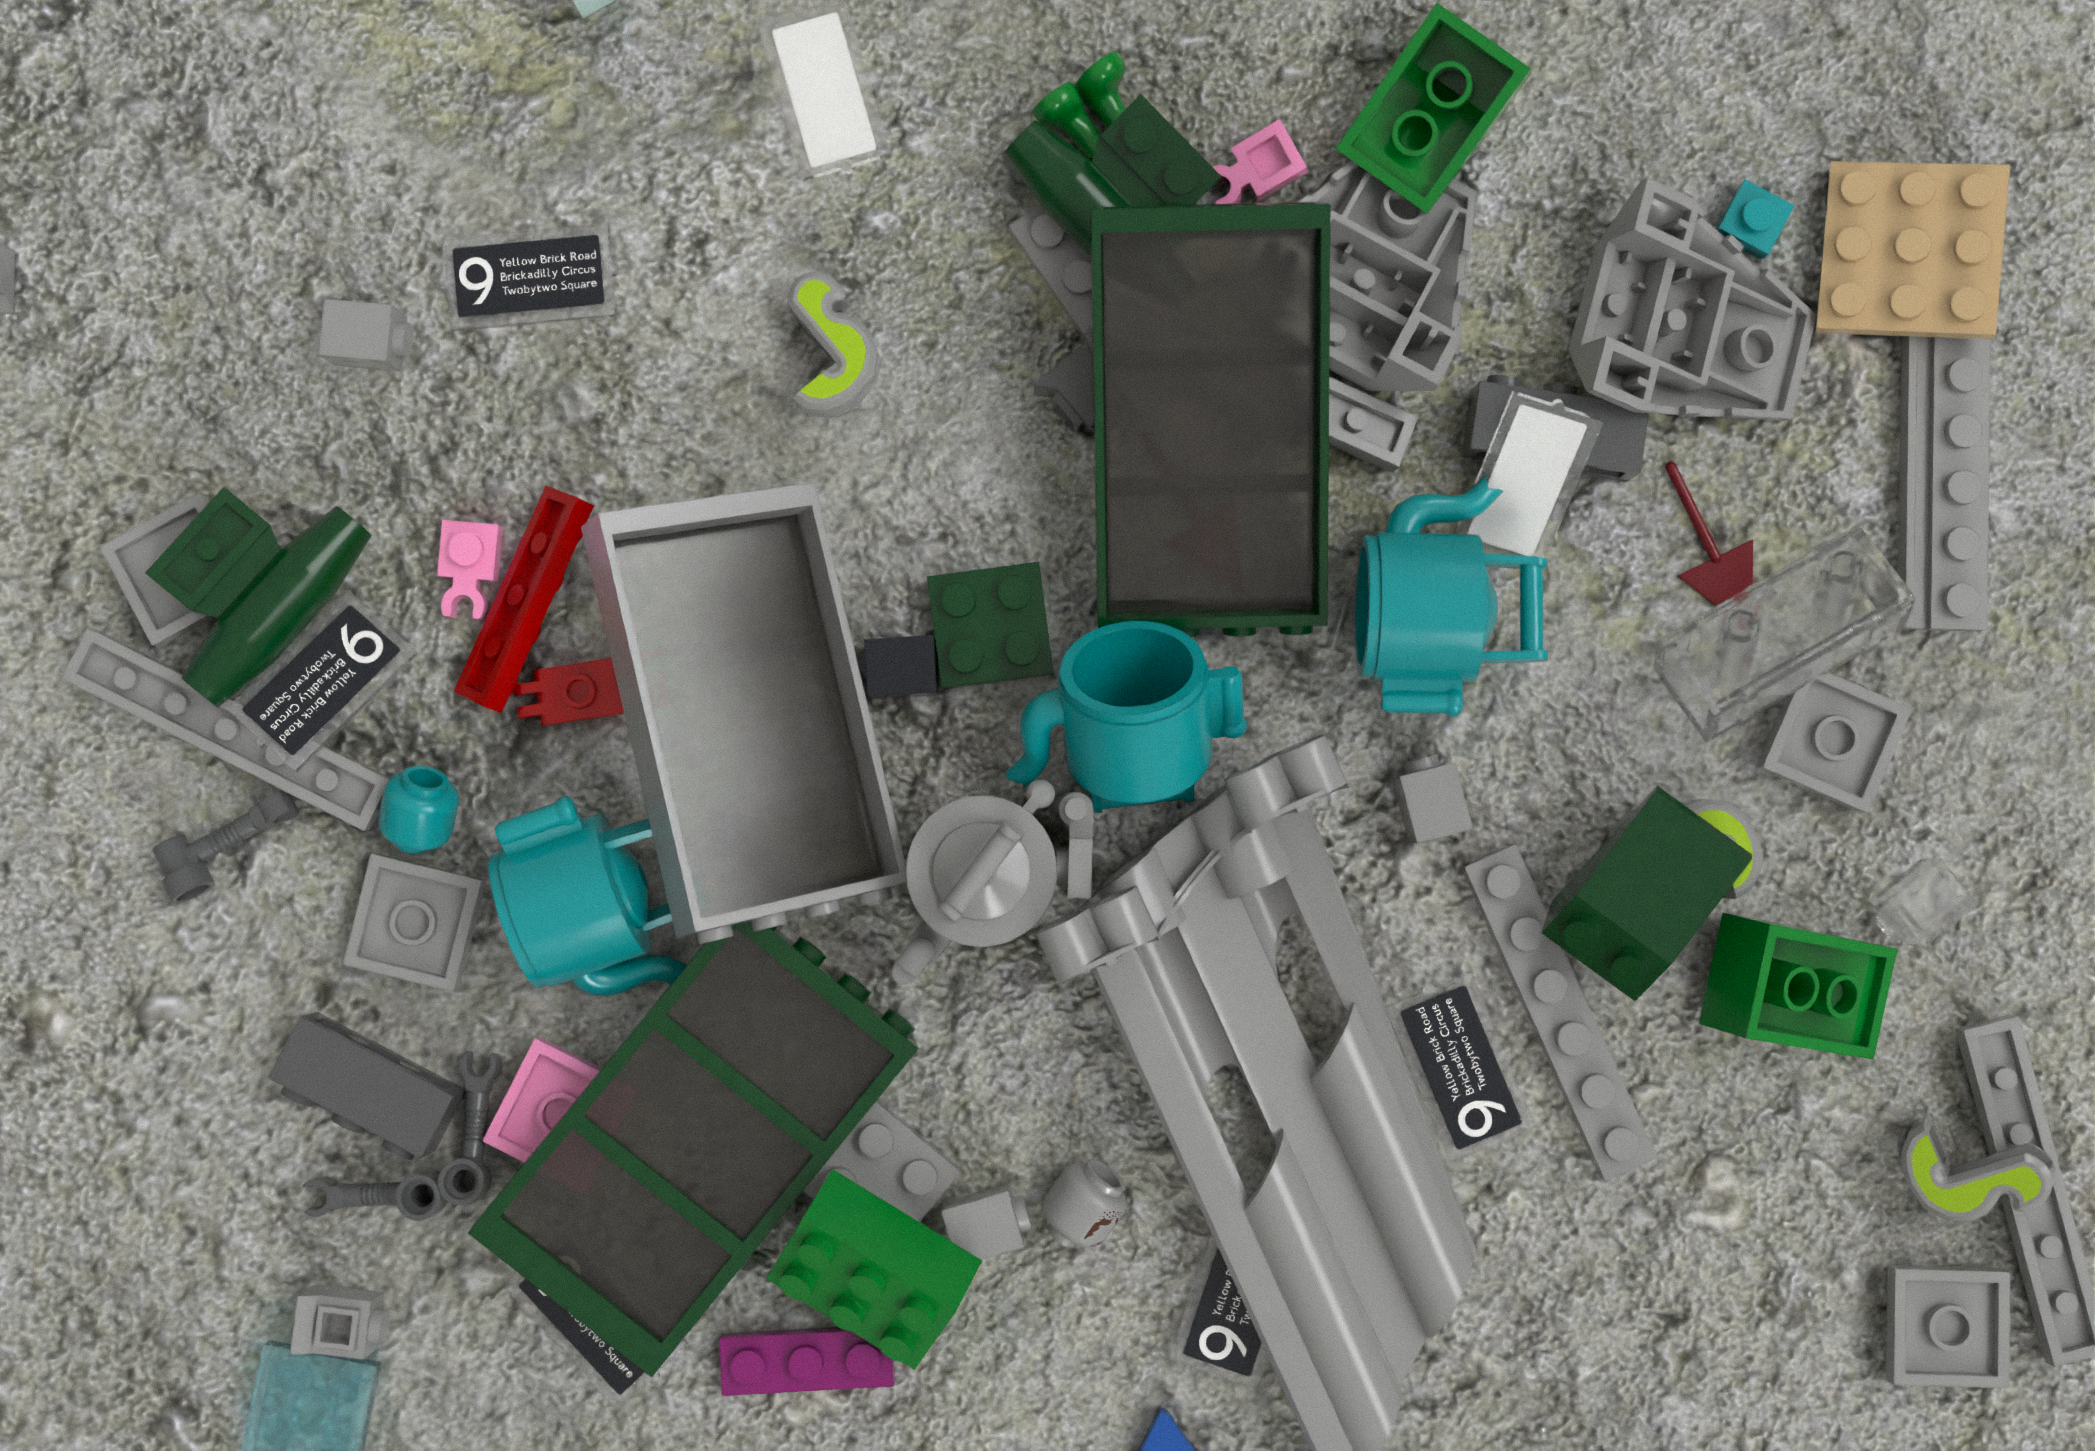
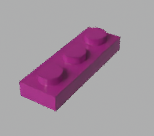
M839 1327L722 1333L719 1337L722 1396L894 1387L895 1384L894 1360L888 1358L878 1347L865 1339Z

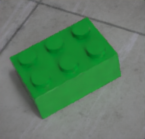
M832 1169L769 1273L767 1280L780 1287L787 1296L803 1301L829 1317L839 1328L851 1331L878 1347L888 1358L902 1362L915 1370L957 1311L982 1260Z

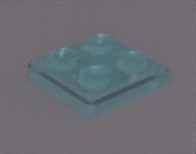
M269 1340L263 1344L241 1451H364L382 1362L313 1353L290 1355L291 1344Z

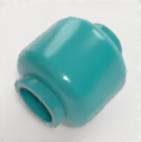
M413 766L405 769L403 772L391 777L384 787L378 816L380 832L388 841L395 844L399 850L410 854H420L444 845L453 833L460 802L458 790L443 772L435 768Z

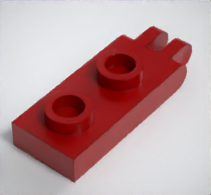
M660 650L640 653L641 659L664 656L663 651ZM611 658L534 670V681L517 684L513 692L514 697L537 695L538 704L516 707L517 719L540 717L541 727L624 715ZM667 674L645 678L652 709L671 707Z

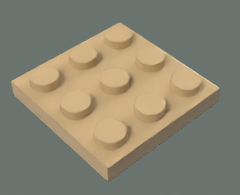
M1831 161L1815 333L1994 340L1997 330L2010 165Z

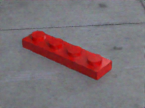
M545 486L453 692L483 707L502 713L509 696L516 688L518 675L531 646L540 634L541 624L552 599L563 583L564 572L577 543L583 537L581 527L588 521L594 505L573 495Z

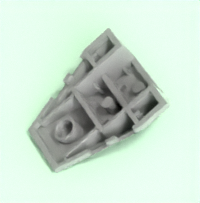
M1350 160L1331 175L1329 181L1311 196L1307 194L1299 201L1326 202L1331 204L1330 371L1367 391L1436 390L1461 343L1462 301L1466 297L1467 281L1464 280L1466 259L1471 250L1477 191L1454 179L1427 214ZM1309 235L1257 237L1232 281L1268 337L1286 347L1308 346Z
M1649 177L1641 180L1595 246L1568 351L1586 392L1635 413L1779 421L1792 419L1817 315L1769 269L1761 272L1741 253L1744 246L1732 234L1724 237L1704 218L1707 211L1696 200Z

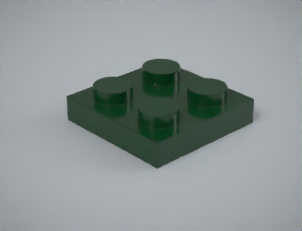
M1039 562L927 576L942 690L1054 675Z

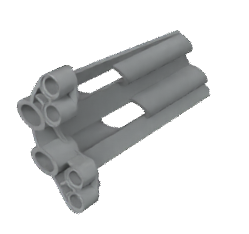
M1322 734L1269 755L1257 764L1224 779L1225 784L1208 796L1188 817L1152 846L1137 854L1109 876L1094 891V895L1082 906L1037 930L1035 934L1059 987H1063V984L1073 977L1092 970L1311 1451H1380L1392 1430L1400 1409L1402 1399L1401 1386L1426 1338L1435 1336L1443 1328L1458 1305L1471 1273L1472 1262L1476 1257V1249L1309 807V803L1341 789L1350 788L1326 735ZM1292 913L1301 915L1304 918L1347 1012L1346 1020L1335 1044L1320 1065H1317L1278 980L1276 968L1278 933L1284 919ZM1229 1064L1240 1068L1276 1147L1275 1154L1264 1178L1250 1198L1206 1103L1207 1088L1212 1076L1219 1068Z

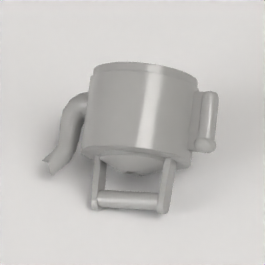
M1046 780L1033 781L1027 788L1026 797L1028 801L1023 807L999 797L970 796L944 805L921 825L908 852L906 878L912 902L923 918V921L913 932L907 942L906 949L893 965L892 977L896 983L907 985L913 982L927 965L932 964L941 956L951 941L976 947L1000 945L1020 937L1040 920L1047 910L1055 891L1057 861L1047 832L1033 815L1038 808L1043 809L1053 803L1055 790L1050 782Z

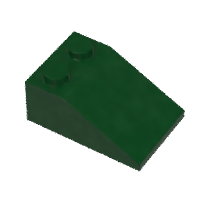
M1657 785L1555 896L1551 902L1541 933L1633 1001H1636L1678 957L1750 863L1752 854Z

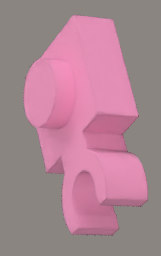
M1280 119L1231 148L1238 163L1231 167L1225 165L1213 166L1222 176L1218 181L1223 180L1230 183L1229 193L1217 200L1215 204H1239L1244 192L1250 188H1253L1259 201L1309 173Z
M442 520L437 576L453 579L452 587L445 592L441 601L443 616L456 619L458 602L465 597H470L474 605L472 618L485 621L489 612V602L481 591L482 581L498 583L503 537V527L499 524Z

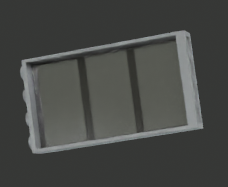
M815 483L599 512L581 527L676 938L696 934L698 944H704L733 937L731 925L751 921L754 932L787 924L786 912L804 908L806 918L810 919L841 911L838 900L857 896L859 907L893 899L890 888L907 883L906 863Z

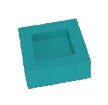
M1745 179L1739 184L1715 229L1724 237L1732 234L1744 246L1743 250L1760 259H1764L1769 255L1795 205Z

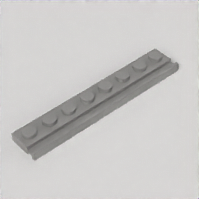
M1901 336L1898 630L1923 629L1966 632L1988 630L1991 339Z

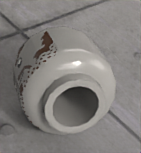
M1090 1160L1088 1163L1074 1162L1066 1167L1042 1200V1209L1049 1222L1047 1229L1051 1236L1062 1245L1070 1248L1075 1247L1076 1244L1083 1247H1097L1126 1213L1127 1200L1123 1193L1125 1190L1123 1180L1110 1167L1096 1160Z

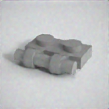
M1073 792L1063 797L1058 808L1059 817L1069 826L1068 850L1057 849L1056 885H1067V898H1091L1093 804L1085 794Z

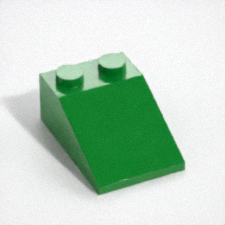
M1436 3L1335 149L1428 214L1531 75V68L1439 3Z
M1722 912L1699 1024L1746 1039L1874 1060L1897 948Z

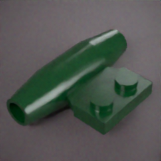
M1142 94L1100 135L1092 161L1036 120L1003 153L1042 209L1090 258V207L1195 205L1222 177ZM1166 239L1105 240L1106 274L1115 280L1173 306H1176L1197 284Z
M223 487L145 572V574L192 612L218 618L181 679L217 708L271 666L332 599L372 535L349 514L335 506L281 549L270 524L228 489Z

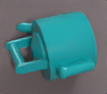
M1485 476L1462 495L1451 496L1433 493L1412 495L1398 503L1388 516L1384 533L1376 532L1374 535H1363L1361 539L1355 592V652L1359 677H1370L1371 680L1381 681V709L1386 712L1447 714L1450 717H1456L1463 708V682H1475L1481 664L1532 663L1548 660V651L1543 650V570L1547 569L1546 558L1484 553L1482 540L1478 534L1420 533V530L1429 524L1469 520L1483 513L1503 493V490L1488 488ZM1486 567L1520 569V651L1483 652L1496 624L1498 613L1497 594Z
M1127 621L1095 629L1078 639L1065 653L1058 675V688L1039 694L1027 704L1021 714L1020 735L1024 753L1006 771L1005 775L1013 782L1022 783L1023 789L1041 775L1049 761L1051 731L1053 727L1062 724L1067 767L1074 780L1084 789L1091 792L1094 813H1102V809L1184 800L1185 803L1194 802V784L1204 775L1212 760V739L1221 737L1238 738L1247 730V721L1244 718L1242 674L1234 666L1209 670L1204 654L1196 641L1181 630L1169 625L1148 621Z
M567 796L558 798L553 804L499 822L495 827L497 839L502 847L500 851L491 854L489 857L488 869L492 895L503 931L514 957L527 979L535 987H554L571 980L577 988L590 995L608 997L629 991L651 981L670 985L686 966V963L668 956L650 955L635 958L650 952V930L672 921L668 903L648 911L649 885L640 862L624 846L652 837L649 818L614 829L608 819L600 812L581 819L574 801ZM688 860L700 910L707 906L711 899L708 892L701 889Z

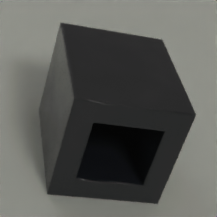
M933 635L864 639L865 653L856 654L863 687H867V694L870 699L939 695L936 642Z

